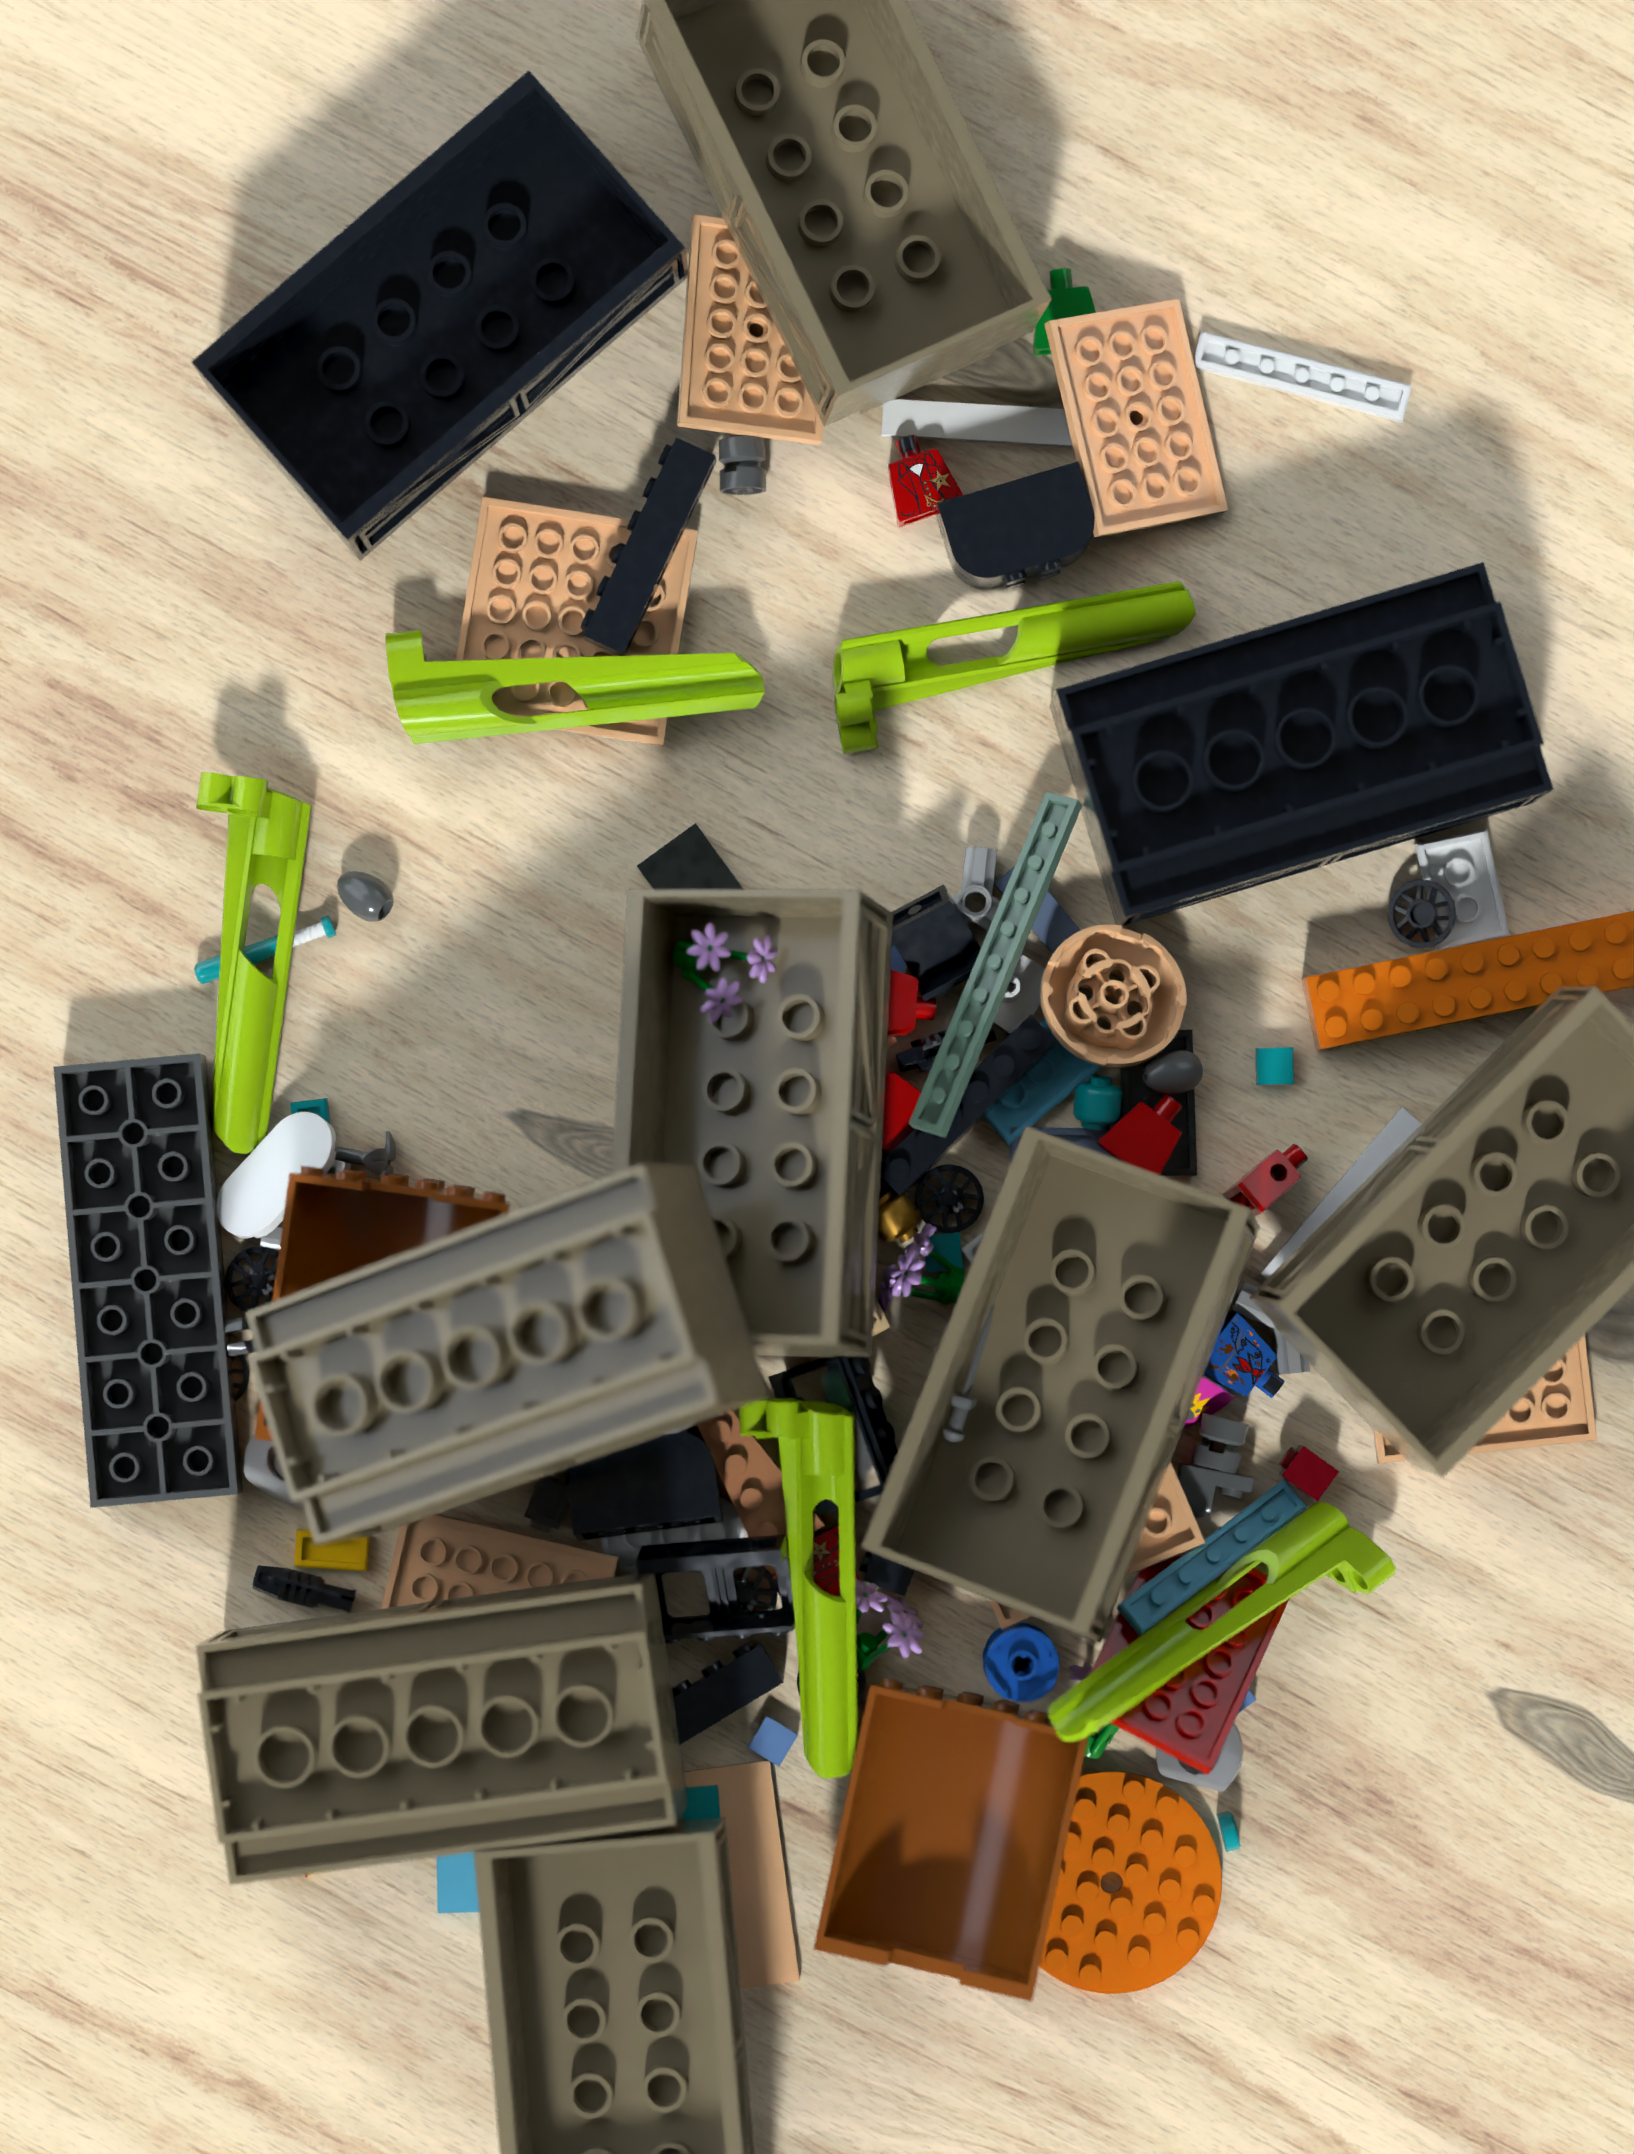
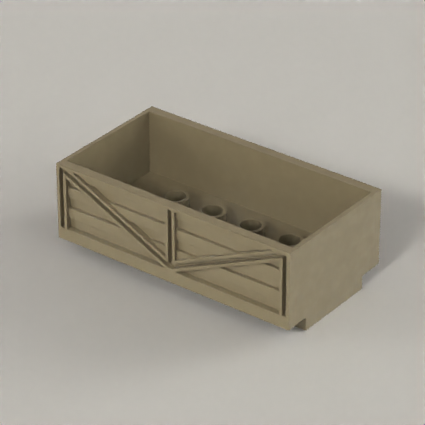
M906 0L642 1L636 39L824 427L858 411L863 414L990 356L994 349L1033 332L1050 303L1051 297Z
M628 889L612 1175L641 1164L696 1165L756 1355L872 1357L893 913L861 890ZM712 923L715 928V936L722 932L728 933L726 941L720 946L731 951L749 953L751 950H755L754 938H759L763 941L765 935H770L771 947L777 948L778 951L775 957L769 959L774 963L775 971L767 972V979L764 983H760L758 975L754 978L750 977L753 965L744 960L718 957L720 962L719 971H714L709 965L706 970L697 973L700 978L714 989L718 988L719 981L722 978L727 981L728 986L735 981L740 983V987L735 994L741 996L742 1001L737 1005H730L732 1016L726 1018L721 1013L716 1022H710L711 1012L703 1013L700 1011L701 1007L710 1001L709 998L695 983L682 977L683 969L678 968L673 962V951L678 941L688 940L695 942L692 937V931L696 930L704 935L707 924Z
M1559 986L1249 1297L1276 1325L1275 1328L1411 1465L1444 1477L1634 1285V1026L1596 986Z
M1026 1126L862 1548L1101 1643L1258 1235L1260 1226L1251 1209ZM994 1304L989 1333L969 1394L977 1398V1402L974 1408L968 1410L962 1430L965 1433L963 1439L958 1442H950L945 1438L943 1428L948 1427L954 1405L951 1404V1398L953 1393L963 1392L981 1331L990 1308Z
M641 1164L245 1312L258 1352L247 1357L291 1502H303L315 1544L375 1536L769 1397L696 1165Z
M635 1573L225 1630L196 1645L202 1691L197 1694L218 1842L219 1844L224 1843L230 1885L676 1825L689 1805L655 1573L639 1575Z
M726 1817L692 1820L680 1818L676 1825L474 1852L500 2154H756Z

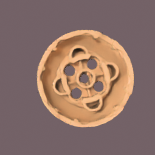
M1115 924L1089 927L1067 938L1055 950L1046 965L1041 982L1040 996L1045 1021L1054 1037L1067 1051L1093 1065L1122 1068L1143 1063L1166 1048L1181 1027L1187 995L1181 970L1172 955L1162 944L1146 933L1139 934L1122 928V925ZM1109 974L1123 978V983L1118 980H1109ZM1082 987L1088 988L1092 992V998L1087 1000L1086 995L1079 992L1078 989ZM1106 998L1111 999L1114 1002V1004H1112V1002L1109 1003L1106 1000ZM1131 1003L1137 1004L1141 1008V1013L1137 1012L1136 1015L1131 1016L1127 1012V1005ZM1097 1020H1107L1110 1024V1030L1100 1028L1097 1025Z

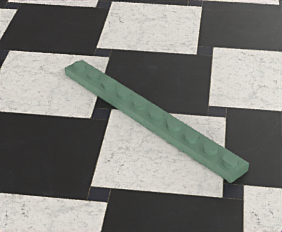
M1045 792L909 1121V1124L915 1129L944 1138L947 1136L1082 808V804L1077 799Z

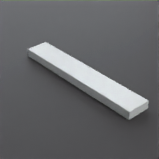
M1204 331L1200 333L1193 360L1197 370L1401 423L1404 419L1412 385Z
M893 399L883 404L881 437L903 438L915 435L916 439L1073 448L1064 409Z
M1403 1107L1400 1108L1261 1271L1260 1275L1267 1280L1422 1123Z

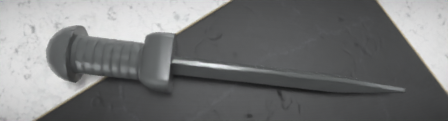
M994 1304L990 1308L981 1331L963 1392L953 1393L951 1398V1404L954 1405L948 1427L943 1428V1434L950 1442H958L963 1439L965 1433L962 1430L968 1410L974 1408L977 1402V1398L969 1394L989 1333Z

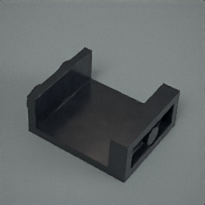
M944 884L891 912L893 913L892 946L895 945L911 974L918 979V988L924 1002L933 997H940L946 994L950 988L968 980L981 946Z

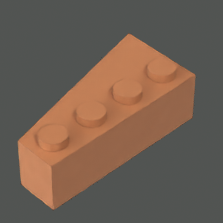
M733 1410L697 1422L698 1429L713 1456L718 1472L748 1536L758 1537L786 1534L787 1538L780 1467L754 1436L740 1437L739 1417ZM813 1510V1531L825 1526V1523Z

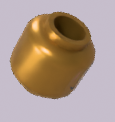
M891 1187L887 1188L879 1196L878 1235L886 1242H893L898 1239L902 1244L908 1241L919 1231L916 1225L921 1219V1212L907 1192L898 1195Z

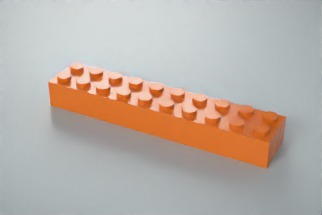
M1634 911L1306 977L1302 979L1316 1051L1537 1007L1559 986H1596L1601 993L1634 987Z

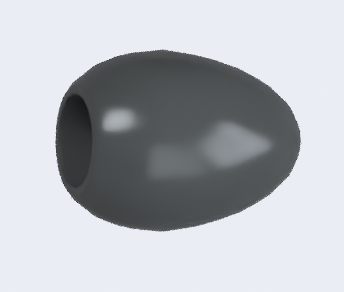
M349 871L342 874L337 881V890L342 902L355 916L365 921L377 922L384 919L391 911L394 904L392 892L380 879L364 872Z
M1172 1050L1151 1060L1145 1066L1142 1077L1144 1083L1154 1091L1167 1094H1181L1192 1090L1200 1083L1203 1076V1068L1200 1059L1192 1052Z

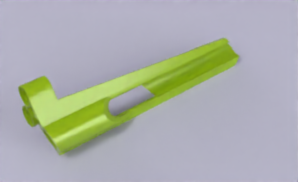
M1180 581L841 640V645L836 647L834 653L833 685L835 690L834 707L843 754L879 748L876 737L878 726L874 714L876 710L1103 652L1176 636L1191 623L1196 615L1191 593ZM1018 625L1016 640L1007 654L942 666L932 663L926 656L927 648L936 639Z
M422 629L385 633L388 674L395 706L404 730L411 737L413 744L757 708L765 694L763 675L748 660L737 653L427 662L426 653L424 654ZM564 681L580 695L588 710L519 717L500 710L493 703L492 696L496 690L502 687Z
M201 772L196 809L228 814L211 1125L218 1137L234 1153L250 1154L268 1133L312 805L268 788V780ZM259 884H265L273 890L281 910L272 978L261 972L244 953L251 895L253 889Z
M765 1398L739 1407L740 1437L755 1436L756 1439L778 1437L799 1665L804 1755L812 1770L822 1779L843 1777L852 1772L858 1744L853 1416L849 1415V1411L846 1408L832 1403L800 1401L792 1398ZM825 1499L833 1501L839 1508L840 1596L826 1593L814 1582L813 1510L820 1501Z
M1322 1501L1313 1503L1243 1556L1211 1584L1049 1705V1717L1057 1735L1065 1742L1077 1741L1086 1738L1091 1733L1093 1734L1140 1702L1184 1667L1323 1576L1327 1575L1328 1579L1332 1577L1335 1582L1348 1588L1350 1592L1355 1593L1359 1591L1371 1594L1395 1575L1394 1563L1364 1533L1350 1527L1345 1515L1338 1508ZM1263 1562L1267 1565L1269 1571L1266 1583L1205 1630H1196L1186 1623L1185 1620L1259 1563Z

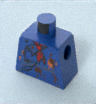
M1233 1313L1221 1328L1204 1376L1245 1397L1256 1386L1272 1398L1285 1382L1269 1369L1277 1358L1276 1353L1238 1313Z

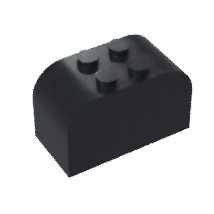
M1078 461L939 502L936 508L937 522L954 573L967 585L979 589H991L1004 585L1005 590H1010L1025 585V579L1039 575L1040 580L1059 575L1061 568L1074 563L1084 554L1094 529L1095 520Z
M679 1431L672 1434H663L571 1466L567 1470V1489L573 1535L578 1541L724 1522L718 1474L713 1456L701 1439L687 1432Z

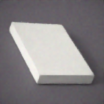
M1487 829L1414 845L1421 880H1430L1440 884L1455 900L1457 918L1449 936L1436 945L1437 951L1510 936ZM1424 886L1426 900L1429 899L1432 887ZM1438 891L1435 903L1446 901L1445 897ZM1449 906L1438 908V916H1449ZM1449 920L1437 921L1442 932L1446 929ZM1432 928L1434 939H1436L1438 936Z

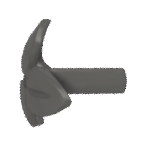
M386 1131L385 1149L376 1148L367 1152L343 1147L335 1149V1160L366 1166L368 1170L380 1176L394 1172L390 1164L396 1159V1146L390 1131Z

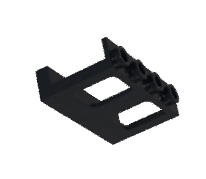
M786 1534L643 1545L636 1559L638 1575L655 1573L666 1644L690 1638L709 1641L718 1636L733 1635L735 1638H746L757 1633H769L770 1635L779 1636L789 1631H794L795 1619ZM773 1566L777 1573L782 1607L777 1610L743 1611L739 1606L734 1570L739 1567ZM700 1571L705 1578L710 1613L699 1616H671L667 1608L662 1575L674 1572Z

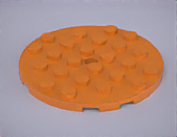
M1110 1770L1080 1775L1040 1968L1061 1982L1081 1990L1103 1994H1122L1146 1989L1165 1981L1186 1966L1206 1942L1217 1918L1221 1902L1222 1872L1218 1852L1208 1828L1194 1808L1182 1796L1157 1780L1132 1772ZM1107 1872H1116L1121 1876L1122 1885L1114 1892H1106L1101 1887V1879Z

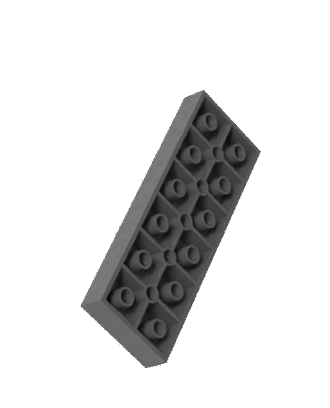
M199 1053L54 1067L90 1508L243 1493L232 1357L227 1347V1344H230V1334L225 1332L224 1320H228L221 1228L216 1211L218 1193L206 1056Z

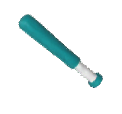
M330 916L322 917L321 922L295 931L293 947L318 937H334L336 932ZM278 935L245 946L244 953L247 958L255 965L275 957ZM220 955L198 962L195 965V975L200 983L206 984L219 979Z

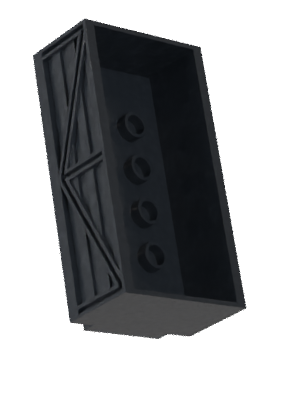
M528 70L191 361L207 387L233 415L239 425L332 531L339 536L361 561L687 278L689 272L686 247Z
M1484 562L1056 689L1050 703L1051 713L1078 801L1082 804L1081 812L1116 925L1125 926L1530 805L1553 790L1541 746L1544 744L1501 602H1496Z

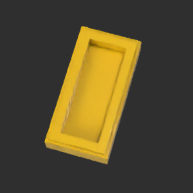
M297 1529L294 1566L367 1572L371 1536L315 1544L311 1530Z

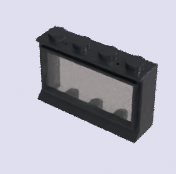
M822 1357L769 1376L775 1398L827 1402L842 1406L849 1411V1415L853 1416L854 1503L882 1494L898 1455V1449L895 1444V1431L887 1421L882 1407L883 1398L881 1392L875 1387L870 1374L871 1366L868 1357ZM827 1499L820 1501L815 1507L817 1516L838 1509V1506L833 1501Z

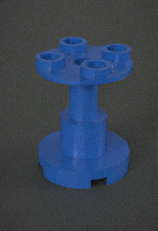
M1020 1622L1004 1630L999 1627L987 1639L982 1652L983 1668L989 1683L999 1695L1016 1702L1036 1701L1045 1696L1055 1685L1059 1672V1655L1046 1633L1036 1626ZM1018 1655L1022 1658L1026 1657V1662L1022 1666L1015 1665L1014 1659Z

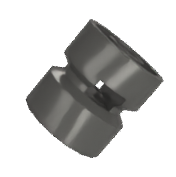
M736 436L719 440V462L725 465L719 471L720 493L751 495L766 492V470L760 467V464L766 461L765 439L752 436Z
M1203 1413L1198 1431L1203 1438L1201 1442L1195 1444L1191 1463L1237 1474L1242 1454L1238 1451V1446L1245 1444L1249 1424ZM1214 1441L1226 1443L1224 1454L1213 1451Z

